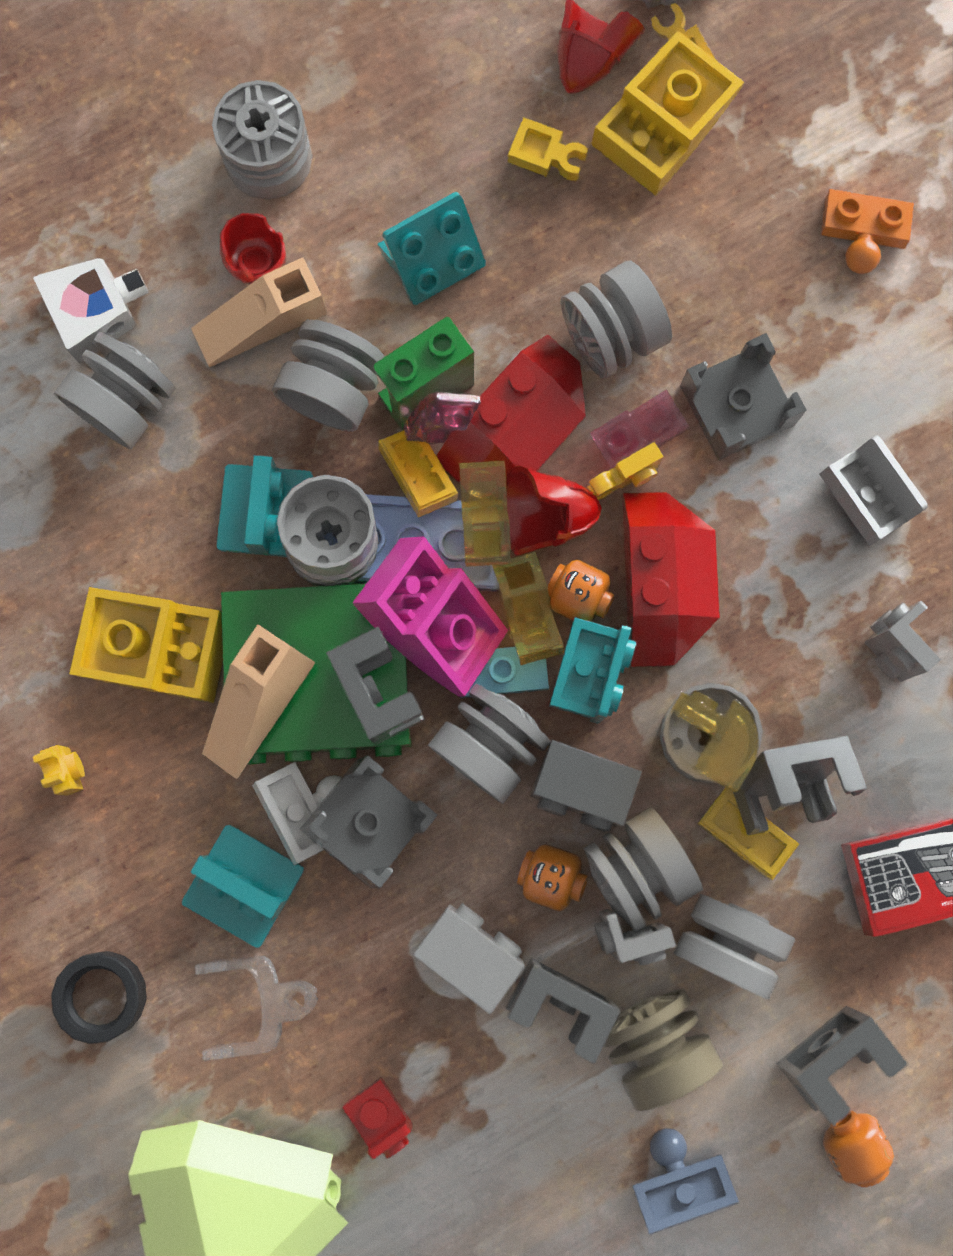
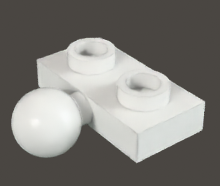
M295 762L256 781L252 785L294 866L323 851L320 846L299 829L342 778L336 775L324 778L318 784L316 793L312 794Z

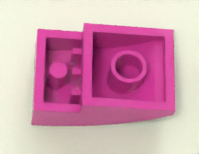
M424 536L400 538L353 601V605L374 628L379 627L383 637L402 655L436 682L459 697L466 696L508 632L506 626L462 568L449 569Z

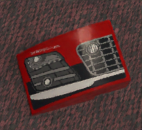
M953 818L841 844L864 935L877 937L953 917Z

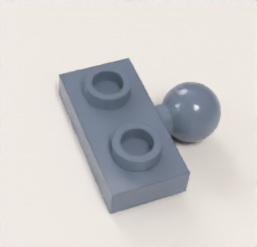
M664 1128L653 1135L650 1142L651 1155L659 1165L666 1167L667 1174L633 1185V1190L649 1235L739 1203L722 1155L685 1167L683 1160L687 1154V1144L682 1134L674 1129Z

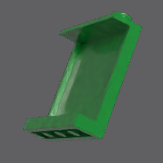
M366 584L221 592L224 684L231 663L257 625L315 662L247 765L267 763L266 755L284 754L285 762L312 761V753L330 752L331 760L357 758V750L375 749V757L402 756L403 747H412L410 728L377 745L368 738L327 655V652L375 629L353 605V601ZM386 639L385 641L393 656L392 661L362 676L363 679L370 675L372 676L383 698V701L376 704L377 708L408 693L406 657Z

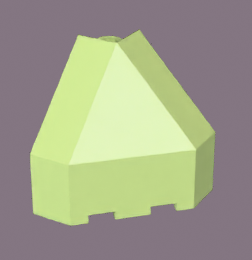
M202 1121L142 1131L128 1177L132 1195L140 1194L146 1221L139 1224L145 1256H317L349 1223L336 1211L341 1195L340 1186L342 1180L330 1170L333 1154Z

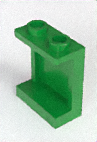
M445 317L374 364L376 374L386 387L378 393L379 399L402 431L414 426L474 386V351L449 317Z

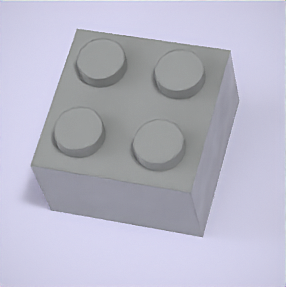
M461 903L458 909L449 904L418 945L413 955L491 1014L525 968L522 959L519 957L522 952L520 950L521 947L500 931H498L495 937H492L481 928L484 919L465 904Z

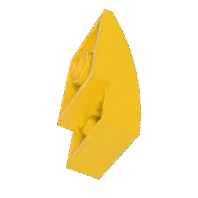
M677 31L624 88L622 98L595 126L591 145L656 196L713 128L743 87L744 81Z
M89 587L69 674L101 682L214 703L223 663L222 611L178 604L166 599Z

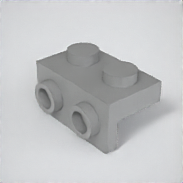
M879 436L869 439L857 450L819 473L869 546L893 532L928 507L924 498Z
M922 600L910 607H907L903 602L892 611L888 610L870 626L875 633L864 642L877 656L875 662L882 672L892 679L897 678L900 682L928 672L941 660L909 626L913 620L928 608Z
M606 909L599 911L602 922L594 924L602 951L605 950L606 955L611 953L620 963L633 959L638 961L639 965L654 963L667 957L666 949L676 947L671 928L659 922L645 926L637 932L631 930L622 933L616 913Z

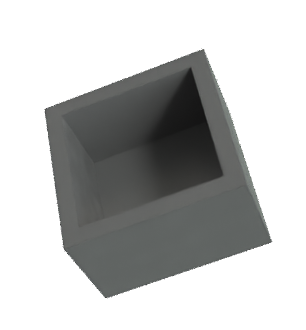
M552 740L546 749L530 797L539 800L537 808L561 817L565 816L567 810L582 815L581 824L603 832H610L611 826H624L642 772Z

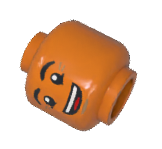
M577 559L572 560L566 566L560 564L557 567L545 593L546 596L550 597L551 609L572 621L574 618H579L592 622L596 615L604 619L615 598V594L608 591L610 588L609 575Z
M549 844L539 846L535 852L529 850L526 853L518 874L517 885L523 886V895L526 900L560 912L569 906L571 900L581 901L588 882V876L581 873L582 862L578 855Z
M850 1111L836 1125L830 1124L822 1142L825 1152L840 1179L849 1184H856L859 1187H871L880 1183L888 1176L889 1168L894 1159V1152L875 1117L865 1113L856 1114L854 1111Z

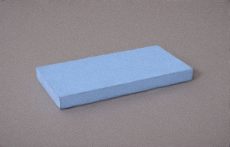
M366 495L372 503L379 544L374 563L363 577L353 583L367 584L400 538L424 536L449 569L462 568L478 591L497 592L502 503L457 500L418 518L406 497ZM332 532L324 536L329 545L338 543L337 538L333 536Z

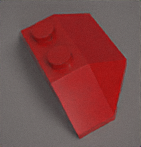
M548 334L520 351L461 416L439 450L436 457L445 472L466 490L505 485L511 470L519 465L537 472L586 417L580 361Z
M667 492L623 493L628 627H631L628 640L636 642L629 668L675 666L720 618L715 529Z

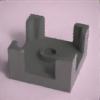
M767 333L746 342L740 354L706 369L708 366L706 361L687 369L680 384L718 461L796 425L807 411L797 392L792 393L789 399L787 398L769 363L776 351Z
M379 627L327 652L368 738L375 745L425 721L411 693H406L377 708L376 704L383 701V698L371 675L364 679L362 678L363 675L391 662L393 659Z
M848 736L763 751L731 783L747 835L764 833L769 829L758 797L767 796L773 811L782 810L786 806L794 805L801 801L808 821L815 823L829 820L837 814V807L826 780L835 770L846 794L857 796L864 792L867 786Z
M367 755L358 758L299 830L367 887L380 889L394 871L389 866L415 834L426 831L437 817V814L422 801H411L380 775L384 769Z
M530 958L506 1006V1009L509 1010L508 1018L528 1028L532 1025L546 995L552 996L549 1003L571 1015H575L577 1010L580 1011L569 1034V1040L576 1045L574 1051L577 1055L595 1064L621 1010L611 999Z
M845 1006L776 1063L810 1108L815 1112L819 1110L824 1118L833 1126L850 1113V1107L827 1078L842 1068L850 1059L857 1055L866 1064L874 1060L888 1077L895 1076L908 1065L871 1016L848 1006Z

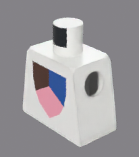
M103 259L90 260L33 277L66 349L78 363L84 361L81 356L85 350L94 353L98 352L92 341L99 332L117 339L131 330L136 323L126 303L149 293L137 269L114 279Z

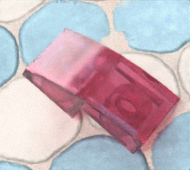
M666 389L631 412L626 410L590 432V435L612 469L618 462L649 444L655 442L657 447H660L689 430L690 427Z
M440 392L428 395L415 407L404 425L406 441L426 442L429 444L445 443L452 431H465L481 403L479 396Z

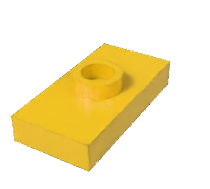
M418 425L378 441L380 453L418 518L457 501V490Z
M727 787L722 790L697 823L769 880L775 878L799 846L797 841L767 818L766 821L769 829L766 832L748 836L734 793Z

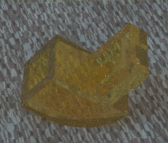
M505 462L459 463L465 567L511 564Z
M536 552L493 563L492 567L501 608L520 665L563 654V643L550 608L548 587Z
M696 690L693 691L691 696L682 692L670 712L711 735L692 768L730 791L738 792L758 754L759 736L753 718L735 700L729 704L724 714L721 715L716 712L719 704L708 696Z

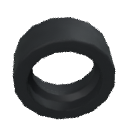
M110 951L83 955L69 963L56 978L51 994L52 1013L59 1027L72 1039L88 1044L109 1042L130 1030L142 1016L147 999L145 980L138 966L126 956ZM97 969L113 972L122 980L126 988V1003L123 1011L115 1020L101 1025L86 1022L78 1015L73 1005V991L76 983L84 974Z

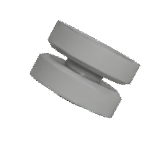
M700 894L691 916L695 923L715 932V935L710 940L693 931L683 932L673 954L769 1000L779 978L773 970L753 961L755 955L759 953L776 962L787 961L796 939L770 926V921L732 903L726 905Z

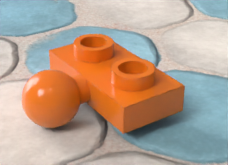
M829 189L825 198L821 235L855 241L846 251V264L855 273H869L880 262L881 253L878 245L900 249L907 247L911 237L914 203Z

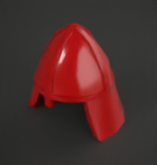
M566 0L557 47L560 80L565 91L569 94L581 92L607 77L615 65L620 63L632 45L645 33V27L627 11L619 12L610 23H606L586 12L574 0Z
M519 465L511 470L505 483L502 503L503 525L509 547L515 556L548 546H561L567 541L578 538L597 524L602 511V507L594 493L576 482L563 479L557 475L536 472Z

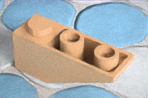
M302 257L261 276L194 325L191 330L210 368L300 327L307 319L315 320L327 313L322 295Z
M257 625L231 663L202 754L231 776L238 779L315 662Z

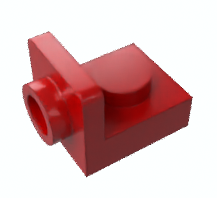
M382 1077L343 1104V1110L367 1144V1154L371 1160H374L382 1153L388 1159L409 1143L406 1136L411 1133L413 1123Z

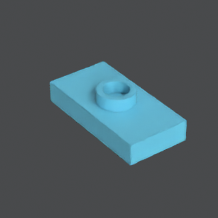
M545 644L496 648L470 690L475 684L481 685L497 694L548 690ZM470 690L468 691L465 697H471L469 695Z

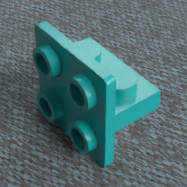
M458 192L446 196L387 229L382 234L384 240L377 243L383 258L399 275L407 296L413 305H418L486 265V260L465 203Z
M254 455L253 466L226 465L216 544L217 549L222 552L287 557L280 540L277 524L280 506L293 487L307 478L313 477L312 472L278 468L272 457Z
M574 618L549 706L588 717L590 722L596 724L603 721L607 715L612 716L613 712H617L624 689L623 685L616 684L619 673H624L625 667L629 668L636 645L635 641L628 640L631 627L622 625L617 630Z
M226 825L209 855L199 856L190 873L196 877L183 897L182 905L258 948L264 943L303 875L304 867L300 864L294 866L291 859L234 826Z

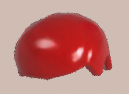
M240 213L227 220L220 232V256L224 267L244 284H252L261 276L284 266L286 252L282 233L275 231L268 224L266 217L261 214Z

